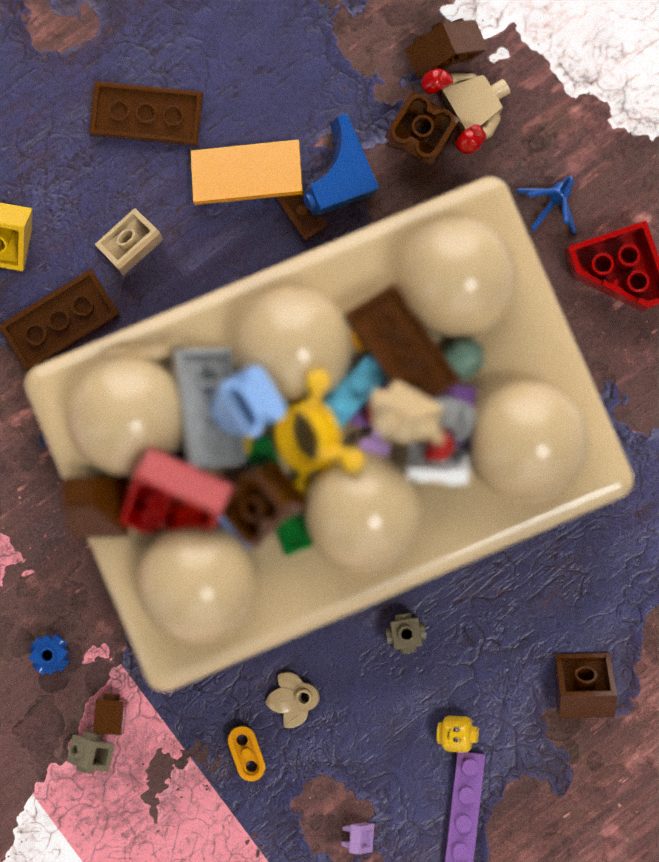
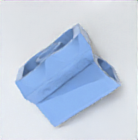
M253 365L229 377L228 381L220 386L210 407V414L222 432L255 437L262 432L263 427L280 421L286 414V406L264 369Z

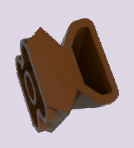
M413 91L385 135L387 139L385 145L409 152L432 166L435 160L439 159L450 141L460 119L449 110L442 109L429 101L426 96Z
M270 461L262 469L256 464L249 473L241 476L238 485L231 491L221 515L246 545L257 549L283 521L306 509V497L279 464L275 461Z

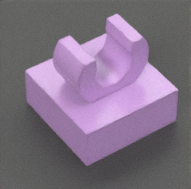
M373 428L370 440L361 439L359 450L361 452H374L389 456L391 444L382 443L383 436L377 432L376 428Z
M363 822L343 827V831L350 832V841L342 842L343 847L349 848V853L359 855L373 852V823Z

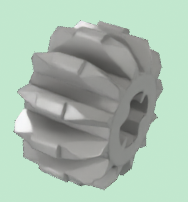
M449 396L446 399L437 397L434 402L445 407L439 422L441 429L445 430L446 433L458 442H463L464 439L470 438L476 420V411L470 408L469 403H462L460 399L454 400Z

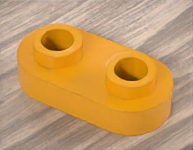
M247 726L235 727L229 734L228 745L236 768L244 780L256 781L263 776L266 767L256 735ZM245 735L248 742L241 745L238 743L237 737ZM249 761H254L257 764V769L250 771L247 769L246 764Z

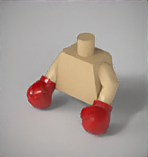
M435 68L424 74L421 81L422 90L428 95L442 90L441 98L448 110L460 119L457 125L462 134L457 138L455 146L461 153L471 154L476 152L486 139L493 136L501 121L500 113L503 109L499 99L510 94V89L504 79L490 86L484 75L449 73L446 70Z
M398 380L386 392L381 389L372 391L370 401L365 409V418L369 425L376 428L380 435H390L405 444L419 439H428V447L422 453L428 461L444 462L454 453V439L445 430L441 429L439 425L445 407Z

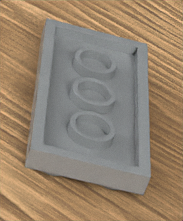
M231 348L174 350L172 352V359L181 407V427L186 464L192 465L197 469L241 467L246 465L243 436L222 432L210 414V407L220 386L228 381L229 377L235 375Z

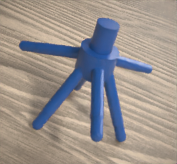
M572 176L566 177L562 182H557L552 188H518L516 190L519 194H528V197L548 194L551 200L531 226L532 231L537 229L556 204L562 205L563 223H568L573 235L577 233L567 201L571 195V187L574 185Z

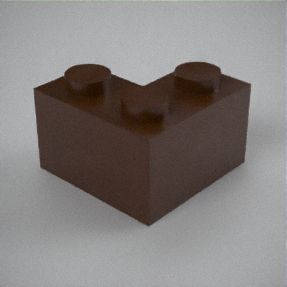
M460 18L450 23L447 20H443L434 24L431 32L415 37L413 39L414 43L405 49L417 79H420L432 69L439 68L445 70L452 64L470 62L487 51L488 47L476 20L464 21L463 18Z

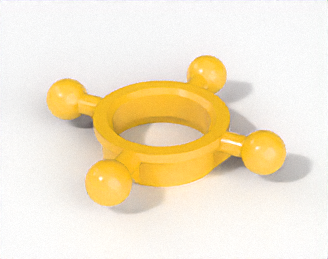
M320 369L312 370L306 376L305 383L310 391V396L301 398L292 403L288 408H285V416L280 421L275 422L274 427L277 448L286 463L299 472V476L293 482L305 497L313 481L310 478L311 470L323 471L335 464L338 459L343 469L350 473L360 471L365 464V457L360 450L355 448L346 450L341 447V434L337 421L330 409L321 402L322 393L328 389L330 379L328 374ZM298 412L307 417L315 429L319 446L316 460L307 457L296 441L294 420Z

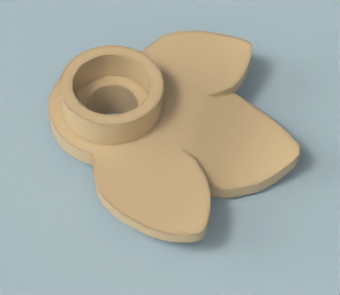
M284 672L277 675L280 688L271 692L265 703L272 711L283 713V725L285 728H294L306 721L309 710L318 705L320 695L318 689L313 684L304 683L295 673ZM302 692L308 694V702H304L301 699Z

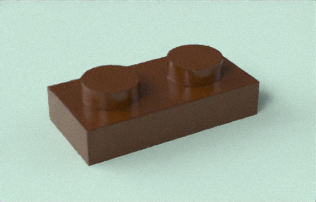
M304 193L301 195L275 197L305 242L328 227L321 215L314 217L311 210L306 208L303 200Z

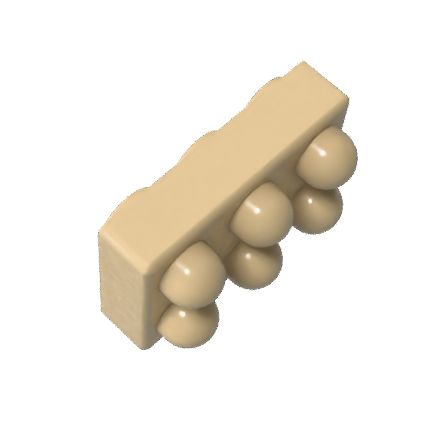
M491 176L478 179L61 355L29 371L25 379V390L62 480L63 478L128 477L129 495L134 477L149 448L157 452L166 453L171 458L179 453L185 456L181 427V407L176 388L172 355L152 359L121 357L112 360L103 359L100 349L103 346L120 340H148L167 336L184 341L185 349L231 348L233 366L237 365L239 372L253 365L264 369L286 408L299 399L310 396V391L305 383L306 376L312 370L320 369L325 371L330 379L328 389L322 393L321 402H324L369 354L368 352L359 351L353 345V330L345 319L344 314L394 282L412 313L421 321L441 352L458 337L465 339L468 337L473 338L485 351L483 355L485 359L484 366L471 379L461 380L458 385L477 388L473 408L476 411V420L466 445L468 446L469 459L468 484L452 486L438 481L422 483L414 479H408L409 444L402 443L388 435L383 436L382 443L391 444L389 456L374 452H362L365 457V464L358 472L350 473L344 470L339 459L335 464L323 471L311 470L310 478L313 481L306 495V509L300 513L313 546L289 556H285L276 531L257 549L252 547L248 550L246 545L219 521H217L213 530H203L201 526H191L188 529H174L170 531L158 529L156 534L146 535L129 527V536L87 538L145 679L152 688L162 692L177 689L618 500L630 492L634 482L631 467L510 191L502 180ZM298 412L294 420L296 441L307 457L316 460L319 446L315 429L307 417ZM349 420L340 430L341 447L346 450L350 448L359 450L361 439L370 440L373 429L350 425ZM275 423L263 427L262 432L255 436L253 441L269 435L282 469L293 481L299 476V472L286 463L277 448L274 435ZM419 439V440H417V441H418V442H427L428 440H427V439ZM248 462L241 467L198 469L212 477L221 478L233 486L232 490L238 485L241 476L251 471Z

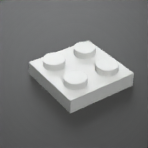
M414 441L409 443L408 479H414L422 483L438 481L452 486L468 484V446L455 445L454 453L446 461L438 462L428 461L422 454L428 447L427 442Z

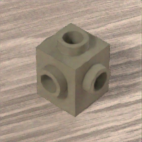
M411 613L395 615V620L389 621L390 627L385 628L387 644H393L394 650L400 649V654L417 652L416 647L422 646V639H426L424 622L419 623L418 618H412ZM403 629L411 630L412 635L409 639L402 638L401 632Z
M85 731V735L73 734L68 750L67 762L76 765V770L83 773L93 774L94 770L109 772L115 744L102 740V734H95L91 731Z

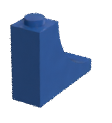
M347 113L338 116L330 125L333 132L335 150L328 173L316 182L311 183L303 192L305 206L308 210H311L314 217L371 197L379 189Z

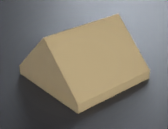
M134 208L96 242L95 246L124 276L164 239L161 233Z

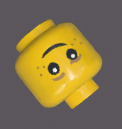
M448 715L443 719V722L438 723L437 743L441 744L445 751L467 753L471 750L473 743H478L479 729L478 726H473V721L470 717Z

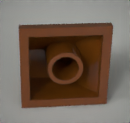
M128 477L63 478L64 512L69 538L129 536V527L119 523L128 498Z

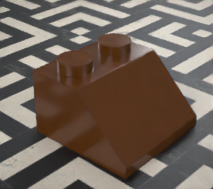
M610 653L555 654V690L559 718L615 717L617 689Z

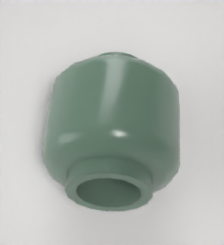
M463 337L456 338L442 352L461 380L471 379L485 364L483 357L485 354L484 349L471 337L467 339Z

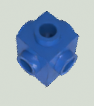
M48 634L43 638L39 636L29 648L32 651V654L29 656V659L33 661L31 666L43 675L46 673L52 675L57 671L61 673L71 660L68 658L72 651L67 647L68 642L57 634H54V636ZM45 650L52 652L53 657L51 660L43 657Z

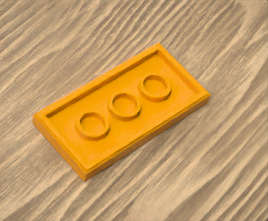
M299 140L191 151L193 202L195 205L303 194Z

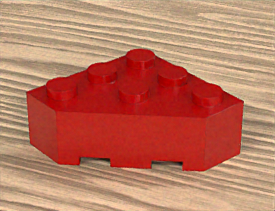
M646 220L568 246L565 249L564 255L572 278L641 312L659 306V255Z
M149 448L134 477L119 523L146 535L156 534L158 529L170 531L174 529H188L191 526H201L203 530H213L233 486L221 478L212 477L199 471L192 465L179 462L169 457L166 453L157 452Z

